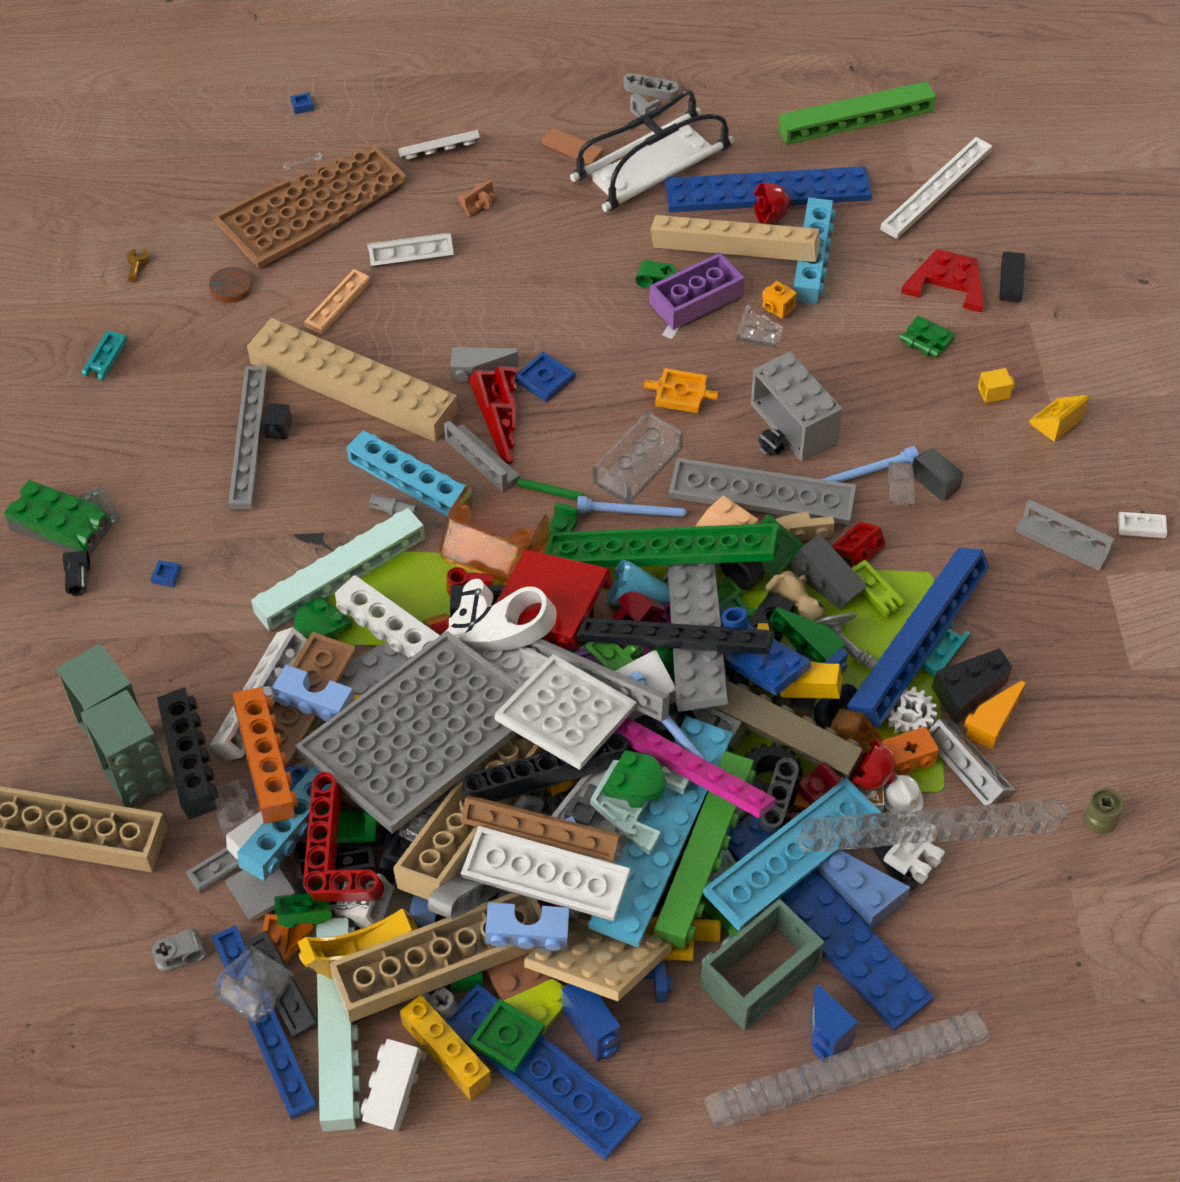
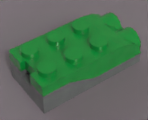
M28 480L20 490L21 497L14 502L12 501L4 511V516L10 530L69 552L87 550L89 557L112 526L108 514L97 505Z

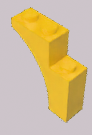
M758 623L757 629L769 630L768 623ZM811 662V669L780 692V696L785 698L840 699L843 680L840 664Z
M402 908L389 917L354 932L323 938L305 937L297 942L301 950L299 957L304 966L310 967L318 974L332 979L330 962L419 928L414 916Z

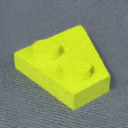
M552 978L508 998L504 1002L544 1024L543 1036L562 1013L561 989L564 986Z

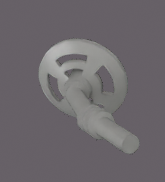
M856 612L843 613L815 620V622L830 627L846 643L844 649L854 658L855 662L859 661L860 665L863 664V667L871 669L877 664L878 661L873 659V655L868 656V652L863 653V649L859 650L841 632L843 631L842 626L857 616Z

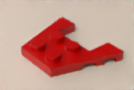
M936 249L902 286L901 294L920 298L924 283L967 292L963 308L981 313L984 304L977 258Z

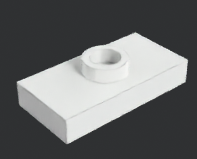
M1119 512V535L1166 538V515Z

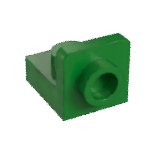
M556 502L554 515L546 529V537H549L550 533L573 532L577 524V509L568 504Z

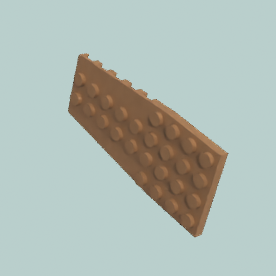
M370 143L368 149L363 151L356 149L351 151L352 156L343 160L341 157L335 158L334 164L327 167L323 164L317 166L316 171L309 175L306 172L297 175L298 179L293 182L285 180L216 214L213 218L214 222L258 268H261L314 240L406 182V175L373 143Z

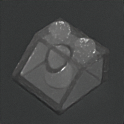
M251 945L218 974L213 996L256 1025L272 1011L292 980L294 973Z

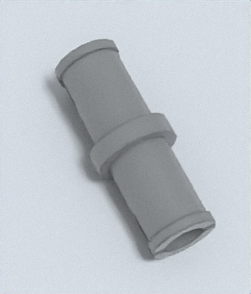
M372 494L370 498V503H372L369 504L370 509L388 512V515L393 516L408 508L416 515L414 510H417V505L400 502L397 498L388 499Z

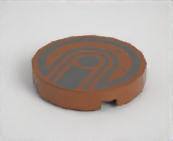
M227 267L220 269L212 275L209 281V288L212 296L219 298V301L236 302L245 298L244 295L250 293L252 282L245 270L238 267Z

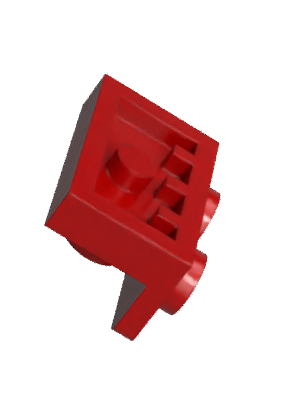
M860 521L831 547L841 557L850 559L851 565L854 567L864 560L868 562L886 546L880 526Z

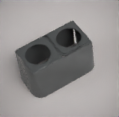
M934 448L916 456L911 469L912 476L940 500H944L960 489L964 475L960 469Z

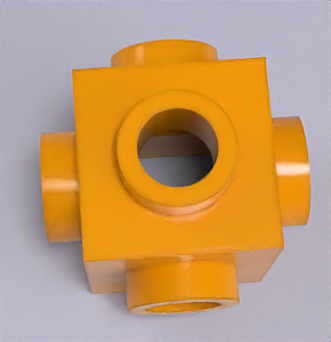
M776 280L771 286H767L762 293V307L783 319L795 308L797 292Z

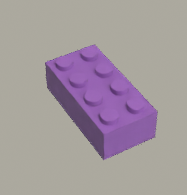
M718 253L650 285L649 304L674 330L742 297L744 277L721 253Z

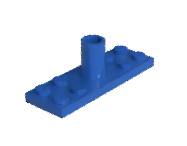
M731 607L725 611L720 608L721 627L756 629L749 625L745 609ZM775 639L769 655L724 652L726 666L776 696L812 668L809 659Z

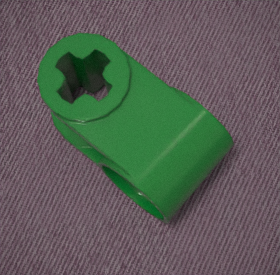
M643 260L635 277V282L640 287L650 288V285L676 274V267L670 263Z

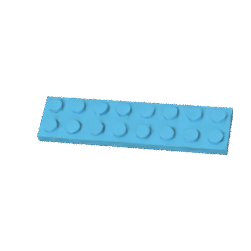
M845 778L703 889V895L739 931L762 913L766 907L777 901L835 852L843 848L878 820L882 812Z

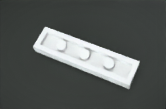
M478 130L402 147L398 151L400 157L405 156L407 160L418 157L417 153L425 152V155L436 153V148L444 147V150L456 148L455 144L463 142L464 146L474 144V139L480 137Z

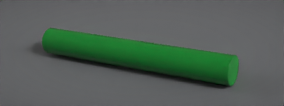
M519 478L517 482L518 487L577 501L578 496L585 495L582 492Z

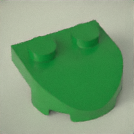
M320 596L302 605L297 610L294 619V629L307 640L312 632L334 639V637L351 629L353 621Z
M625 750L602 791L607 797L627 801L631 808H641L644 802L651 799L657 801L664 793L667 782L663 770L655 758L647 754Z

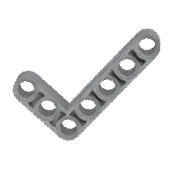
M460 874L431 893L428 909L431 912L455 920L503 891V889L462 878Z

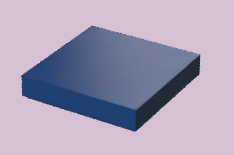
M542 352L515 375V382L547 403L574 380L576 374L545 352Z

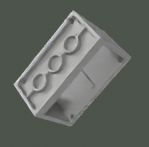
M791 352L753 369L750 405L772 429H779L785 435L783 440L801 462L838 444L843 408Z

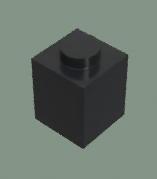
M267 403L263 420L265 438L288 439L292 421L288 404Z

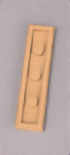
M353 269L304 321L305 327L323 335L371 283V277Z

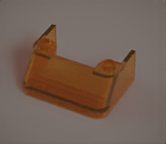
M466 485L449 510L439 550L443 560L475 573L493 574V580L506 584L525 549L541 553L546 546L549 537V516L544 515L535 531L520 528L515 530L508 539L469 523L472 519L470 486Z

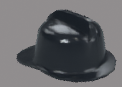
M842 684L840 699L822 698L816 703L813 719L816 722V726L825 729V727L831 728L839 735L845 730V727L853 720L847 705L857 692L854 685Z

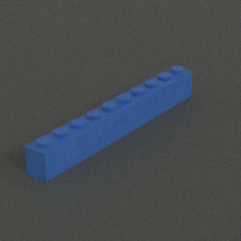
M958 547L848 703L847 707L855 724L880 727L989 569L983 549Z

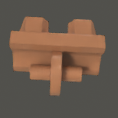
M487 180L482 184L478 183L469 193H463L458 196L460 205L465 209L467 216H472L482 208L489 209L492 206V202L497 199L491 180Z

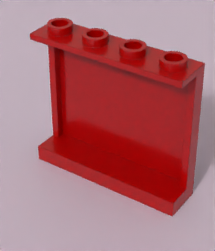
M525 549L496 603L524 587L540 589L554 604L557 612L554 626L540 639L565 650L572 649L578 651L579 646L576 638L584 617H588L602 588L610 590L614 581L608 568ZM535 603L525 608L518 618L517 625H524L535 619L541 610L542 603Z

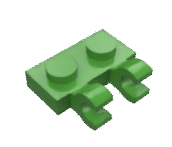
M588 642L585 645L586 650L602 666L613 671L633 662V659L640 657L645 652L642 646L628 645L625 649H622L617 644Z

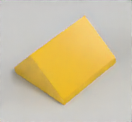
M1088 395L1057 398L1032 417L1029 422L1033 427L1055 442L1084 419L1089 397Z

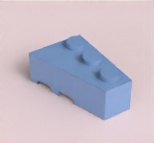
M841 850L835 852L817 868L820 876L871 930L907 902L910 891L909 886Z

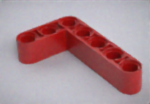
M320 772L314 777L312 782L303 886L308 894L319 902L377 900L384 893V884L374 871L367 869L335 870L342 791L331 773ZM331 784L328 790L322 791L324 786ZM329 808L325 815H320L322 810ZM327 832V836L324 839L318 840L322 833ZM325 857L322 864L316 865L318 859ZM375 881L373 887L365 889L368 882ZM323 882L322 887L314 891L315 885ZM349 882L345 889L339 890L342 883Z

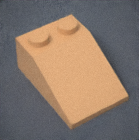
M722 496L707 509L695 526L758 524L759 519L725 496ZM720 563L716 564V573L721 570Z

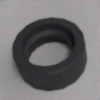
M761 561L720 563L724 575L732 579L743 590H750L755 587L765 575Z

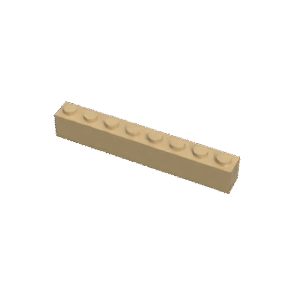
M655 215L650 229L653 248L816 262L820 250L819 229Z

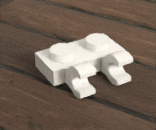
M911 824L888 851L883 861L903 875L910 871L912 877L917 882L923 884L928 878V873L932 870L930 866L936 868L940 864L945 852L931 844L934 839L932 836ZM921 855L925 857L928 864L918 860Z

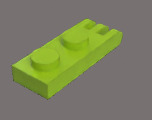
M866 560L851 568L867 585L861 593L884 617L890 615V611L893 613L898 610V607L902 608L905 606L904 600Z

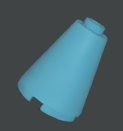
M622 559L613 574V576H616L611 589L608 590V603L613 606H622L617 600L623 594L631 591L652 597L662 606L670 602L669 585L628 560Z

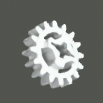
M912 687L911 691H908L906 688L895 704L897 712H894L893 707L885 719L888 720L887 727L894 726V733L896 734L900 730L906 733L924 726L931 728L937 716V712H935L937 705L931 703L933 697H925L924 690L919 693L916 692V687ZM923 711H925L926 716L924 718L922 717Z

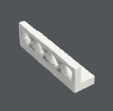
M449 232L367 244L371 266L454 255L451 233Z

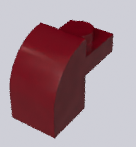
M631 591L623 594L617 600L622 607L616 612L613 619L658 622L666 612V609L656 599L636 591Z

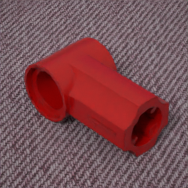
M453 567L447 572V593L450 595L451 585H466L473 579H480L485 585H492L493 574L467 573L461 567Z

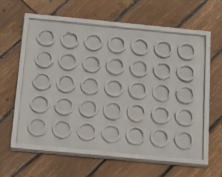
M446 631L296 744L295 748L317 770L331 773L345 794L393 834L518 734L494 719L495 713L521 686L449 631Z

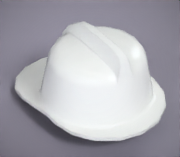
M896 775L890 785L884 784V806L892 815L902 819L913 818L920 813L923 807V796L919 786L909 775Z

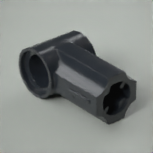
M86 550L63 553L66 593L73 596H82L84 592H87V571H90L89 552Z

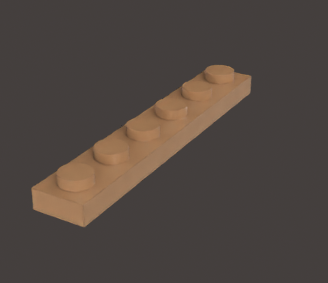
M467 795L465 798L461 823L485 827L614 862L620 839V834L470 795Z

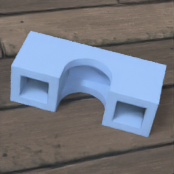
M289 665L284 666L272 686L274 699L277 703L285 707L291 706L299 709L307 715L313 714L321 717L326 722L354 701L352 688L331 680L324 690L315 693L309 692L308 689L311 685L308 672Z
M488 902L485 943L495 947L518 945V947L523 949H531L533 947H545L551 951H557L561 948L566 949L569 908L542 906L540 919L535 924L524 925L515 917V904Z

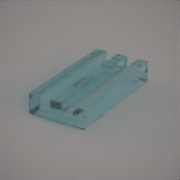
M101 487L80 495V499L88 501L87 498H91L92 502L103 510L95 497L96 494H99L112 515L110 516L111 522L120 521L118 514Z

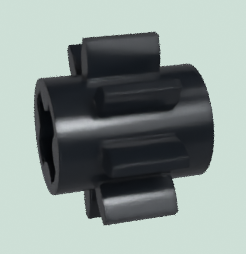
M766 429L759 436L758 441L761 446L758 449L765 455H779L786 446L783 440L785 435L779 429Z

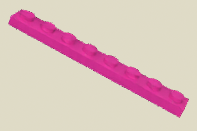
M626 718L614 732L625 736L629 747L642 754L652 756L661 765L757 818H760L775 806L776 798L629 718Z

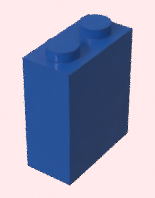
M572 984L562 988V1012L595 1060L599 1062L604 1058L607 1060L615 1056L619 1051L618 1049H620V1025L599 995Z

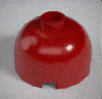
M759 183L756 186L754 196H757V203H754V211L758 222L774 224L782 220L791 205L790 197L787 196L786 191L776 183Z
M873 739L868 744L871 747L869 752L863 751L864 756L852 776L854 778L850 780L852 784L864 790L875 791L882 788L885 783L890 785L897 774L894 771L896 765L895 755L890 748L877 739Z

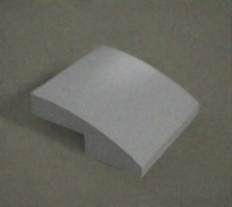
M280 868L274 874H270L265 881L245 870L225 880L228 889L236 898L241 910L250 922L275 909V896L296 894Z

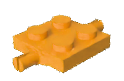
M664 368L659 381L645 379L644 389L656 390L655 406L699 413L700 405L704 398L717 401L719 391L706 390L707 375Z

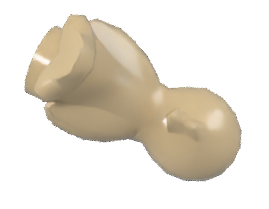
M786 571L780 575L776 574L765 587L767 591H772L795 603L798 615L813 621L822 618L825 608L818 600L808 595L804 585L808 580L805 575L796 577L794 572Z

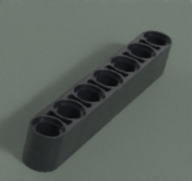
M613 733L580 770L552 753L544 752L470 773L463 779L461 801L464 804L467 795L496 802L607 770L612 761L619 760L624 751L627 750L628 741L622 734Z

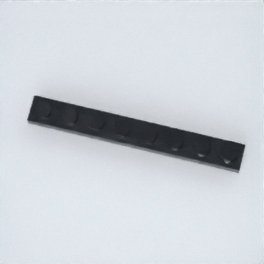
M585 617L577 633L579 641L762 655H769L774 641L773 630Z

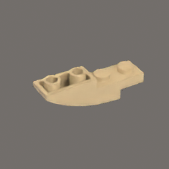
M801 512L775 519L801 542L812 540L819 533L824 539L833 537L835 524L833 516L810 519L808 512Z

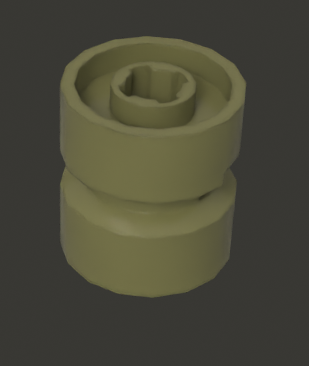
M1109 788L1095 790L1091 795L1084 815V822L1088 829L1098 834H1107L1115 829L1124 806L1120 794Z

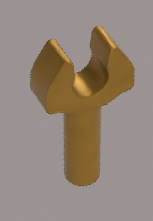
M135 248L127 254L128 263L132 264L128 276L130 282L136 281L140 266L149 264L146 249L143 250L142 255L137 257Z

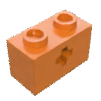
M926 726L881 741L895 755L896 765L894 771L897 772L896 775L906 776L913 770L919 768L926 769L936 763L939 748Z

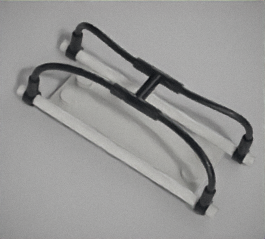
M686 90L661 108H656L629 122L624 127L600 135L585 143L579 151L576 159L577 167L574 173L570 175V178L573 182L581 181L590 174L592 181L608 195V199L602 204V209L605 212L608 210L613 211L619 207V204L714 153L730 148L731 144L734 143V139L732 136H729L726 120L717 114L702 115L701 109L696 108L694 92ZM690 95L688 111L685 112V115L662 127H659L652 120L685 96ZM706 119L719 120L722 123L720 139L716 144L711 145L688 124ZM643 124L653 131L584 167V152L593 144L625 131L633 130ZM623 157L621 160L611 164V162Z

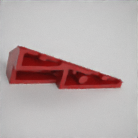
M499 366L495 371L476 370L468 381L500 458L508 465L514 462L513 447L515 446L513 431L516 424V401L514 400V394L517 389V384L515 383L517 368Z

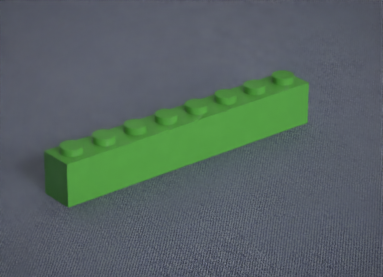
M925 81L779 114L778 131L785 144L789 145L934 112L936 95L928 82Z
M724 751L718 767L750 785L754 782L756 771L753 770L754 760ZM708 791L654 928V936H658L663 941L670 942L672 946L685 949L687 941H693L697 929L693 925L696 918L701 919L705 909V903H702L705 897L703 889L713 881L711 880L713 873H719L723 858H720L722 850L727 851L731 841V836L728 834L731 828H736L740 814H737L739 807Z

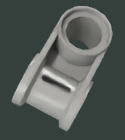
M195 928L186 929L176 935L160 939L152 947L155 965L157 969L163 972H169L184 965L196 963L206 956L200 934Z

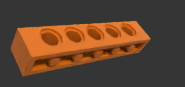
M262 687L233 692L235 713L263 823L267 824L295 818L294 807L298 806L295 791L290 792L289 789L293 785L290 771L285 772L284 767H287L285 752L280 753L279 748H282L280 734L274 733V729H277L275 715L269 714V711L272 710L270 696L264 695Z

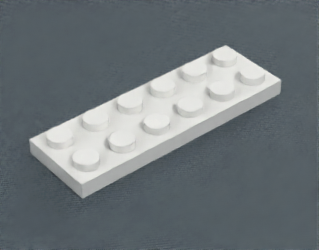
M478 826L462 868L461 876L468 880L615 921L631 871L630 868Z

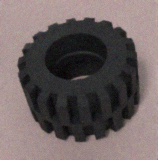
M764 743L761 744L760 748L755 746L751 748V753L747 752L744 755L745 758L754 760L753 770L756 771L752 786L765 793H768L770 784L761 781L757 775L765 771L774 772L777 762L782 758H791L796 761L799 769L788 804L789 807L794 803V799L796 800L798 791L795 786L803 779V767H801L800 759H795L796 754L792 750L788 752L786 746L777 747V743H772L771 746H767ZM781 768L779 770L783 776L788 777L792 775L791 770L788 768ZM780 791L772 793L773 797L777 800L785 799V795Z

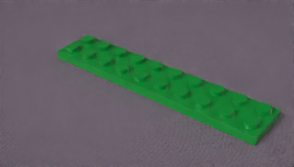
M778 523L558 532L549 534L544 554L601 567H618L622 559L628 560L636 566L775 561L779 525Z

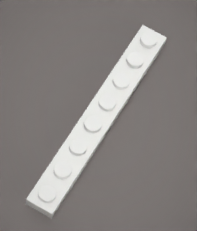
M975 137L881 223L880 230L898 239L990 154L992 145Z

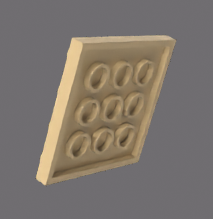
M580 912L576 920L570 919L568 921L566 949L561 948L557 951H551L545 947H537L525 957V968L619 1001L671 952L672 943L663 941L658 936L644 934L637 948L588 929L592 915Z

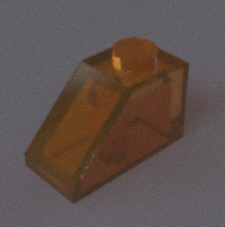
M840 708L829 727L839 734L838 737L846 741L850 738L858 742L864 752L871 750L868 744L873 739H877L880 742L884 740L866 715L856 711Z

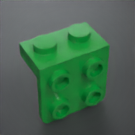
M362 807L361 810L340 811L337 844L375 841L376 827H380V823ZM327 832L322 833L323 839L327 836Z

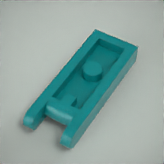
M107 330L83 368L82 375L88 377L91 371L98 372V380L104 381L128 342L127 336Z
M954 622L950 624L921 666L923 670L934 677L936 671L946 668L971 634L966 630L960 636L952 631Z

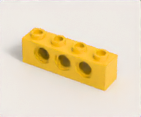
M419 995L400 1010L402 1025L470 1101L492 1084L490 1070L422 995Z

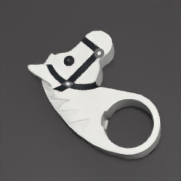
M473 579L464 586L460 607L449 618V628L446 631H449L469 647L495 651L511 650L532 644L545 636L554 626L557 612L554 604L536 587L521 588L491 606L493 601L492 592L482 580ZM535 603H542L541 610L535 619L527 624L517 625L518 618L525 608Z

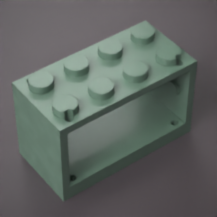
M101 643L87 649L81 655L66 661L62 666L56 668L76 722L89 740L88 732L80 714L83 711L125 690L129 692L139 708L130 681Z
M127 690L80 713L99 764L124 807L137 806L145 799L155 794H160L171 786L154 732Z
M778 899L774 904L766 907L756 919L747 923L738 934L727 937L719 950L715 953H708L702 960L700 987L745 1031L821 965L825 942L786 904ZM777 930L798 951L743 998L721 975L773 931Z

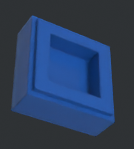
M309 92L290 96L295 114L314 111V105Z
M158 560L151 576V582L153 584L175 587L182 570L181 564Z

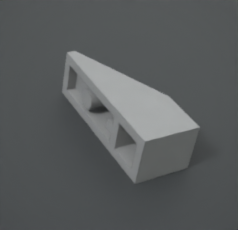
M452 347L450 365L452 381L469 382L468 379L476 370L495 371L499 366H518L517 348Z

